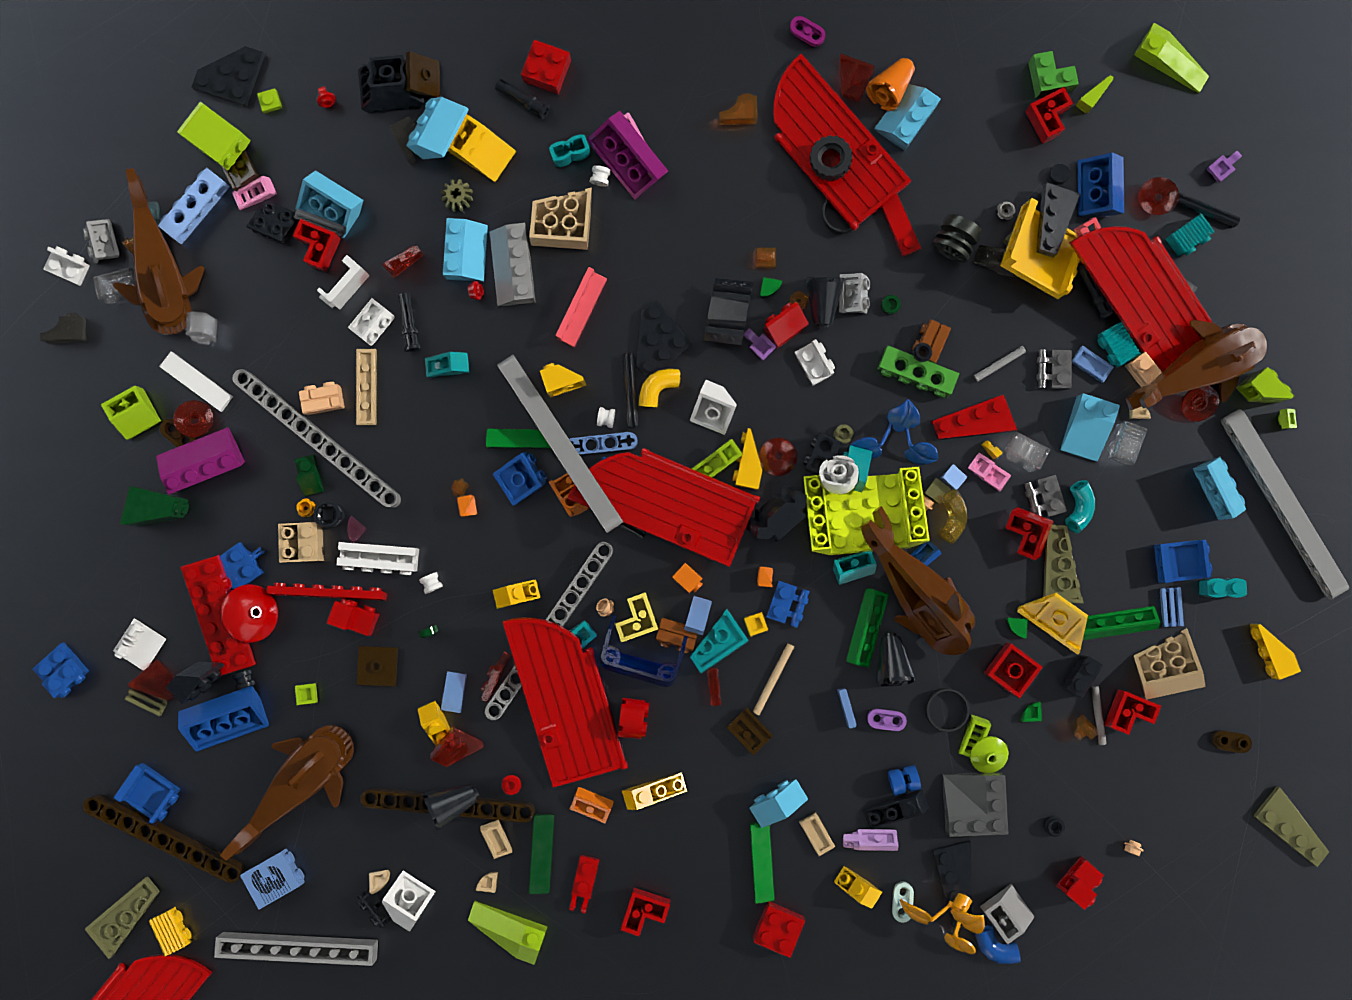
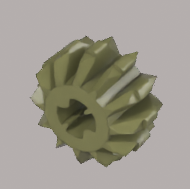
M451 179L452 185L444 184L447 190H441V194L444 195L441 201L445 203L447 209L451 207V210L455 212L458 207L460 212H463V206L465 205V207L469 208L468 202L473 201V198L470 196L473 191L468 189L469 184H463L461 179L457 181V184ZM458 193H460L461 196H457L455 199L454 195L456 196Z

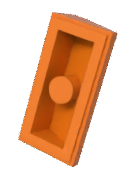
M578 787L570 810L606 823L614 801Z

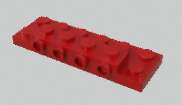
M220 555L181 566L180 568L212 662H222L225 665L220 671L221 675L255 665L256 662L249 643L240 642L232 638L226 632L221 622V605L226 595L231 591L232 584L230 578L226 576Z

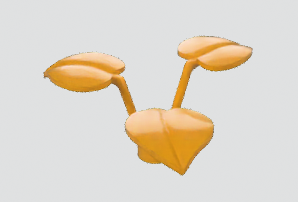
M958 893L954 902L949 901L948 905L933 917L926 911L903 901L902 898L900 899L905 913L911 919L926 925L929 921L933 922L951 908V913L954 919L957 920L954 936L946 933L944 936L945 941L949 946L958 951L971 955L975 954V947L969 941L958 937L961 924L967 930L976 934H981L985 927L984 915L966 913L972 903L968 896Z

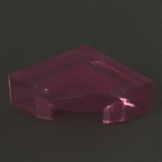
M353 516L350 517L347 524V532L351 542L355 543L367 528Z

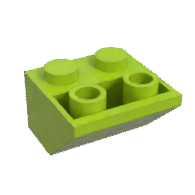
M1268 367L1253 372L1236 387L1248 402L1276 404L1294 397L1290 387L1282 383L1277 378V373Z
M133 386L101 404L110 422L126 440L161 422L146 392L138 386Z

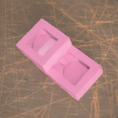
M981 453L977 454L968 467L970 471L999 492L1011 477L1009 473L995 465V462Z

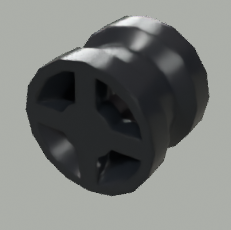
M251 669L232 675L233 680L237 684L235 686L236 690L256 684L255 680L251 678Z

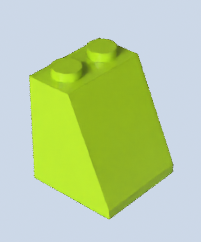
M202 102L198 103L177 131L195 148L227 171L251 141Z

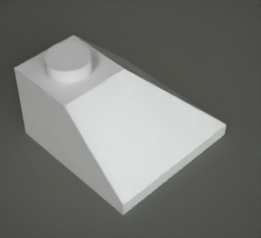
M705 380L690 421L725 435L737 404L723 386Z
M402 871L382 900V903L392 920L410 932L436 891L405 871Z

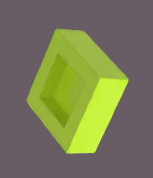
M275 88L257 93L264 114L282 109L279 95Z
M1295 409L1279 410L1278 421L1282 429L1297 428Z
M316 683L295 686L297 705L318 702Z

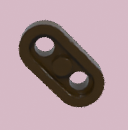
M166 419L160 425L161 434L176 447L184 445L186 438L189 439V442L196 440L195 436L176 420ZM171 426L175 428L173 432H170Z
M1217 730L1211 735L1212 745L1220 750L1246 753L1252 747V740L1246 734ZM1225 737L1226 741L1222 744L1221 738ZM1242 740L1245 742L1243 747L1240 746Z

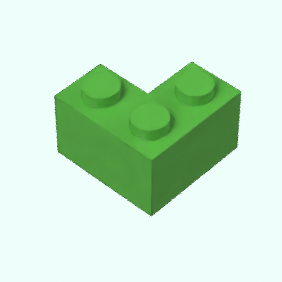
M1053 51L1034 54L1028 62L1036 99L1045 97L1065 87L1067 93L1073 92L1079 84L1075 66L1056 69Z

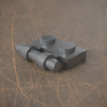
M1040 349L1039 357H1037V364H1039L1037 374L1038 388H1046V381H1050V389H1071L1072 350H1052L1051 357H1046V350ZM1046 364H1050V374H1046Z
M1056 475L1036 480L1038 487L1036 489L1033 488L1032 482L1024 484L1026 488L1025 495L1029 498L1031 504L1030 511L1032 513L1042 516L1041 511L1045 510L1046 516L1050 517L1067 511ZM1040 493L1042 505L1038 504L1036 494Z

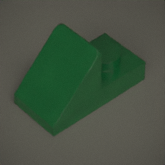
M315 455L295 459L299 475L296 476V480L304 496L324 492Z

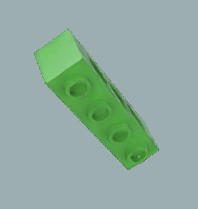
M890 346L885 348L877 370L881 371L880 374L886 377L895 376L899 378L898 381L904 384L913 383L917 385L916 388L923 391L931 390L934 392V395L941 398L949 397L952 394L960 374L929 361L918 362L913 355ZM896 362H901L904 365L903 371L895 368ZM913 369H919L922 376L920 378L915 377ZM931 376L939 378L940 382L938 385L931 382Z

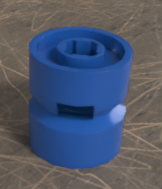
M915 765L906 766L902 771L899 769L888 771L889 783L894 796L905 794L906 790L910 792L921 790L920 778ZM903 776H907L908 784H905Z

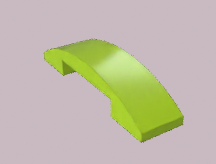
M731 439L692 469L713 478L741 457L743 453L733 439Z

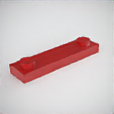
M897 194L885 203L881 209L901 255L904 257L920 250L921 246Z

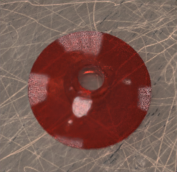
M1155 177L1148 180L1139 192L1141 207L1152 215H1163L1170 212L1176 206L1179 199V191L1176 184L1165 177ZM1157 194L1162 196V199L1159 201L1155 199Z
M1210 386L1190 390L1182 400V413L1191 421L1206 420L1217 410L1219 395Z
M191 400L184 402L176 409L173 420L176 429L181 434L188 437H198L210 430L214 417L212 410L207 404ZM192 419H198L197 423H191Z
M784 438L770 439L761 447L759 453L760 464L771 475H785L796 465V449L791 442ZM781 453L782 459H776L775 454Z

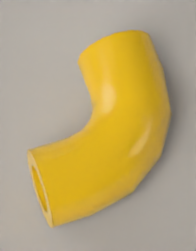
M664 369L651 374L642 385L639 395V406L657 407L658 395L662 389L679 387L680 370Z

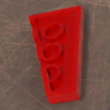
M1004 394L931 421L937 439L1017 430Z

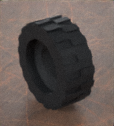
M831 135L822 137L819 141L817 140L810 153V165L815 175L819 176L822 180L835 181L848 173L852 163V150L848 142L846 143L843 138ZM833 149L840 154V162L835 167H827L823 164L821 157L826 150Z

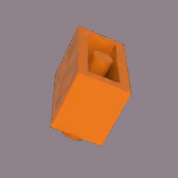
M686 563L672 577L689 593L691 591L696 592L702 586L700 581L703 578Z

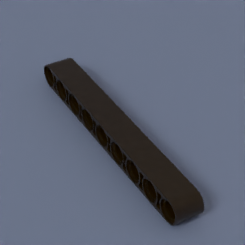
M374 787L363 792L360 798L362 805L367 808L430 814L422 796L426 792ZM368 793L374 794L375 802L368 800ZM387 795H392L394 797V804H390L387 802ZM406 797L413 798V806H409L406 803ZM477 797V802L472 805V810L464 811L459 816L528 822L535 814V807L530 802ZM483 804H489L492 811L485 813L482 809ZM502 806L510 807L511 814L505 815L502 812ZM528 808L530 810V816H523L521 814V809Z
M95 795L85 799L82 806L86 814L227 883L236 882L241 878L240 875L245 872V867L241 862L233 858L225 861L220 856V852L159 822L151 824L149 817L104 795ZM93 800L98 804L97 809L93 807ZM110 809L114 810L115 817L110 815ZM128 817L132 819V826L127 823ZM145 826H148V827H149V829H150V833H149V834L145 833V831H144V827H145ZM162 834L166 835L167 843L162 841ZM179 843L184 844V851L179 849ZM196 851L202 854V860L196 857ZM214 859L219 862V864H220V867H219V868H216V867L214 866V864H213ZM231 868L237 871V877L231 874Z

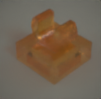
M757 248L756 268H775L776 248Z
M1084 715L1077 719L1078 727L1074 730V735L1078 740L1084 738L1085 735L1091 740L1097 736V729Z

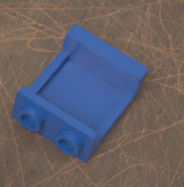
M1206 539L1154 545L1159 583L1211 578L1213 568L1209 562L1210 546Z
M141 763L134 767L114 796V799L119 802L126 801L149 817V822L153 824L158 821L161 822L168 813L166 810L169 805L172 806L179 797L177 794L180 788L146 764Z

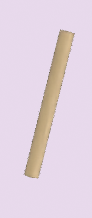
M787 643L753 710L755 714L760 715L794 646Z

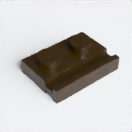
M245 150L242 151L228 171L222 167L228 181L236 192L241 186L245 187L259 177Z
M747 707L726 726L753 756L773 737Z

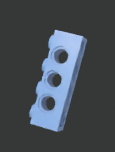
M206 167L205 170H202L197 175L196 181L186 188L185 194L174 202L172 209L161 218L158 226L173 239L183 244L230 186ZM208 187L207 192L202 194L203 188ZM196 201V205L190 208V204ZM184 216L183 221L178 223V218Z

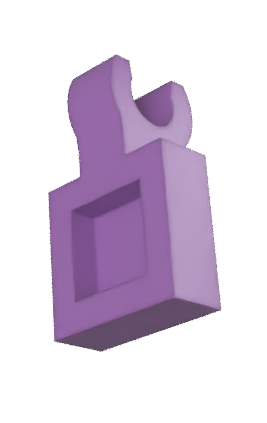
M1238 151L1227 159L1222 155L1206 170L1220 183L1235 170L1232 164L1241 158L1242 155Z
M750 328L743 335L752 343L749 349L762 361L776 348L764 334L758 337Z

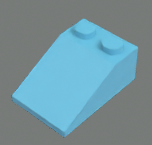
M1084 393L1078 395L1060 450L1098 462L1115 423L1120 405Z

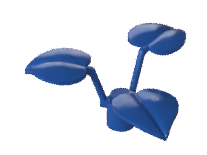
M909 399L888 412L889 426L881 442L878 443L872 437H865L850 444L851 446L873 451L871 459H875L882 454L880 447L883 446L891 428H894L897 432L904 430L906 432L910 449L905 451V456L910 462L924 465L933 463L938 459V451L932 444L919 442L913 446L911 443L909 428H915L919 425L920 415Z

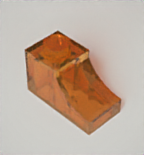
M749 93L738 96L737 102L732 108L719 112V125L757 124V96H752Z

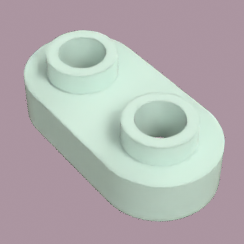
M903 881L898 882L894 886L892 914L901 923L907 922L911 918L905 912L903 914L898 913L899 909L902 908L900 899L902 898L903 901L913 905L914 897L911 885ZM905 888V894H900V889Z

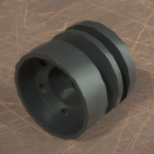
M947 214L941 225L942 231H938L931 245L941 255L957 262L966 263L970 257L969 254L973 252L971 245L977 244L983 233L982 229L973 221L963 216Z

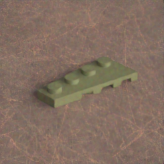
M1052 525L1045 543L1043 597L1057 593L1070 603H1084L1079 589L1080 584L1076 575V565L1072 556V546L1067 525Z
M1276 786L1253 817L1310 863L1318 867L1328 855V849L1283 790Z
M148 876L85 928L86 932L108 959L113 957L160 892Z

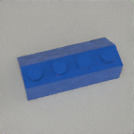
M253 686L178 711V730L196 752L269 726L261 698Z

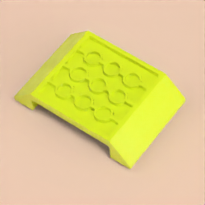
M919 467L900 468L898 474L868 476L862 493L854 491V487L848 493L833 494L823 487L819 475L803 477L805 494L807 495L806 505L813 552L826 555L873 552L864 539L861 526L869 520L874 522L872 513L880 506L883 507L890 520L895 545L901 549H908L930 541Z

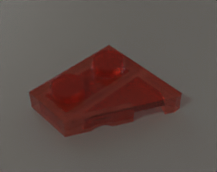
M841 53L842 96L860 102L875 66Z
M158 659L128 684L130 688L166 701H170L174 697L166 689V686L174 676Z
M452 727L430 754V758L448 767L483 748V741Z

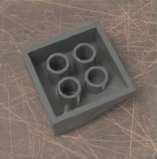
M1003 773L942 774L945 833L949 837L1008 834L1006 778Z

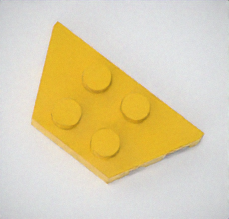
M1057 593L1018 607L1017 612L1077 655L1080 653L1088 617L1086 613Z

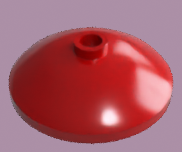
M247 584L234 588L226 595L221 605L220 618L224 629L232 638L240 642L252 643L266 638L273 631L278 619V608L272 595L267 594L266 589L258 585ZM253 609L257 611L256 616L252 613Z

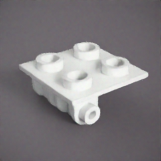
M134 618L114 648V655L120 659L123 657L141 670L146 671L166 641V638Z

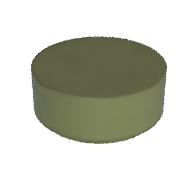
M839 425L834 430V439L841 441V444H846L853 438V430L848 425Z

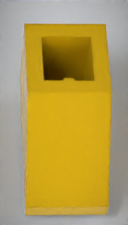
M536 579L493 590L497 609L540 598Z
M436 701L418 708L421 726L437 748L454 740L444 713Z
M843 866L834 881L836 885L856 901L871 909L882 894V891L845 866Z

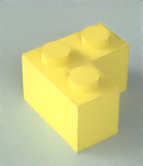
M646 592L628 598L627 601L633 617L615 624L621 642L658 630Z

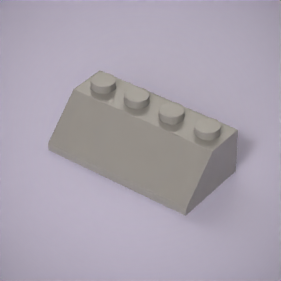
M509 224L490 231L498 307L535 303L526 224Z

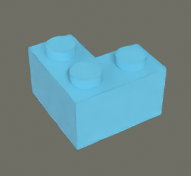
M796 779L790 782L785 780L778 785V789L772 790L767 796L762 794L754 799L755 803L750 807V810L760 827L763 828L788 818L808 798Z

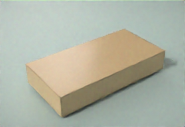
M816 812L799 821L818 856L835 847Z
M499 820L480 826V831L494 859L512 853V847Z

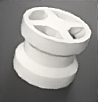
M593 166V176L590 177V183L597 186H608L609 181L607 178L611 170L603 166Z
M600 407L597 426L607 425L608 428H612L615 409L605 410L603 407Z
M437 572L419 579L420 583L424 585L425 594L443 587L442 583L438 581Z

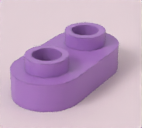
M876 708L872 709L867 715L869 725L876 729L900 731L904 729L907 723L905 715L899 711ZM875 715L880 716V720L877 722L873 720ZM895 717L899 718V722L897 724H893L892 722L893 718Z

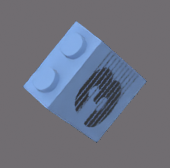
M287 848L240 875L258 909L298 888L305 882L303 872L296 867L294 863L295 858L290 851L288 852Z

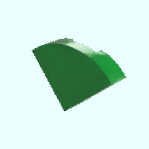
M763 277L760 297H768L774 294L780 288L782 280Z
M1007 618V624L1011 631L1018 637L1027 638L1028 619Z
M1040 701L1031 703L1024 709L1021 722L1042 721Z

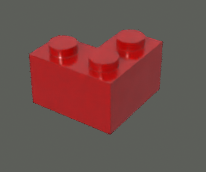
M1065 87L1031 103L1025 111L1042 144L1060 136L1065 130L1058 115L1066 112L1073 104Z
M300 219L293 237L299 242L309 245L303 261L308 266L326 273L341 238L335 232Z
M1019 507L1013 509L1006 529L1024 535L1017 553L1033 560L1038 559L1041 556L1054 521Z
M348 598L342 599L341 601L334 602L327 624L370 636L375 628L379 613L375 612L373 607L364 605L363 608L357 605V601Z
M1118 689L1104 725L1129 735L1135 718L1155 724L1161 705Z
M1080 857L1056 886L1085 910L1095 902L1097 894L1092 890L1101 884L1104 875L1086 859Z
M634 887L623 918L621 931L640 936L645 917L665 923L670 907V899Z

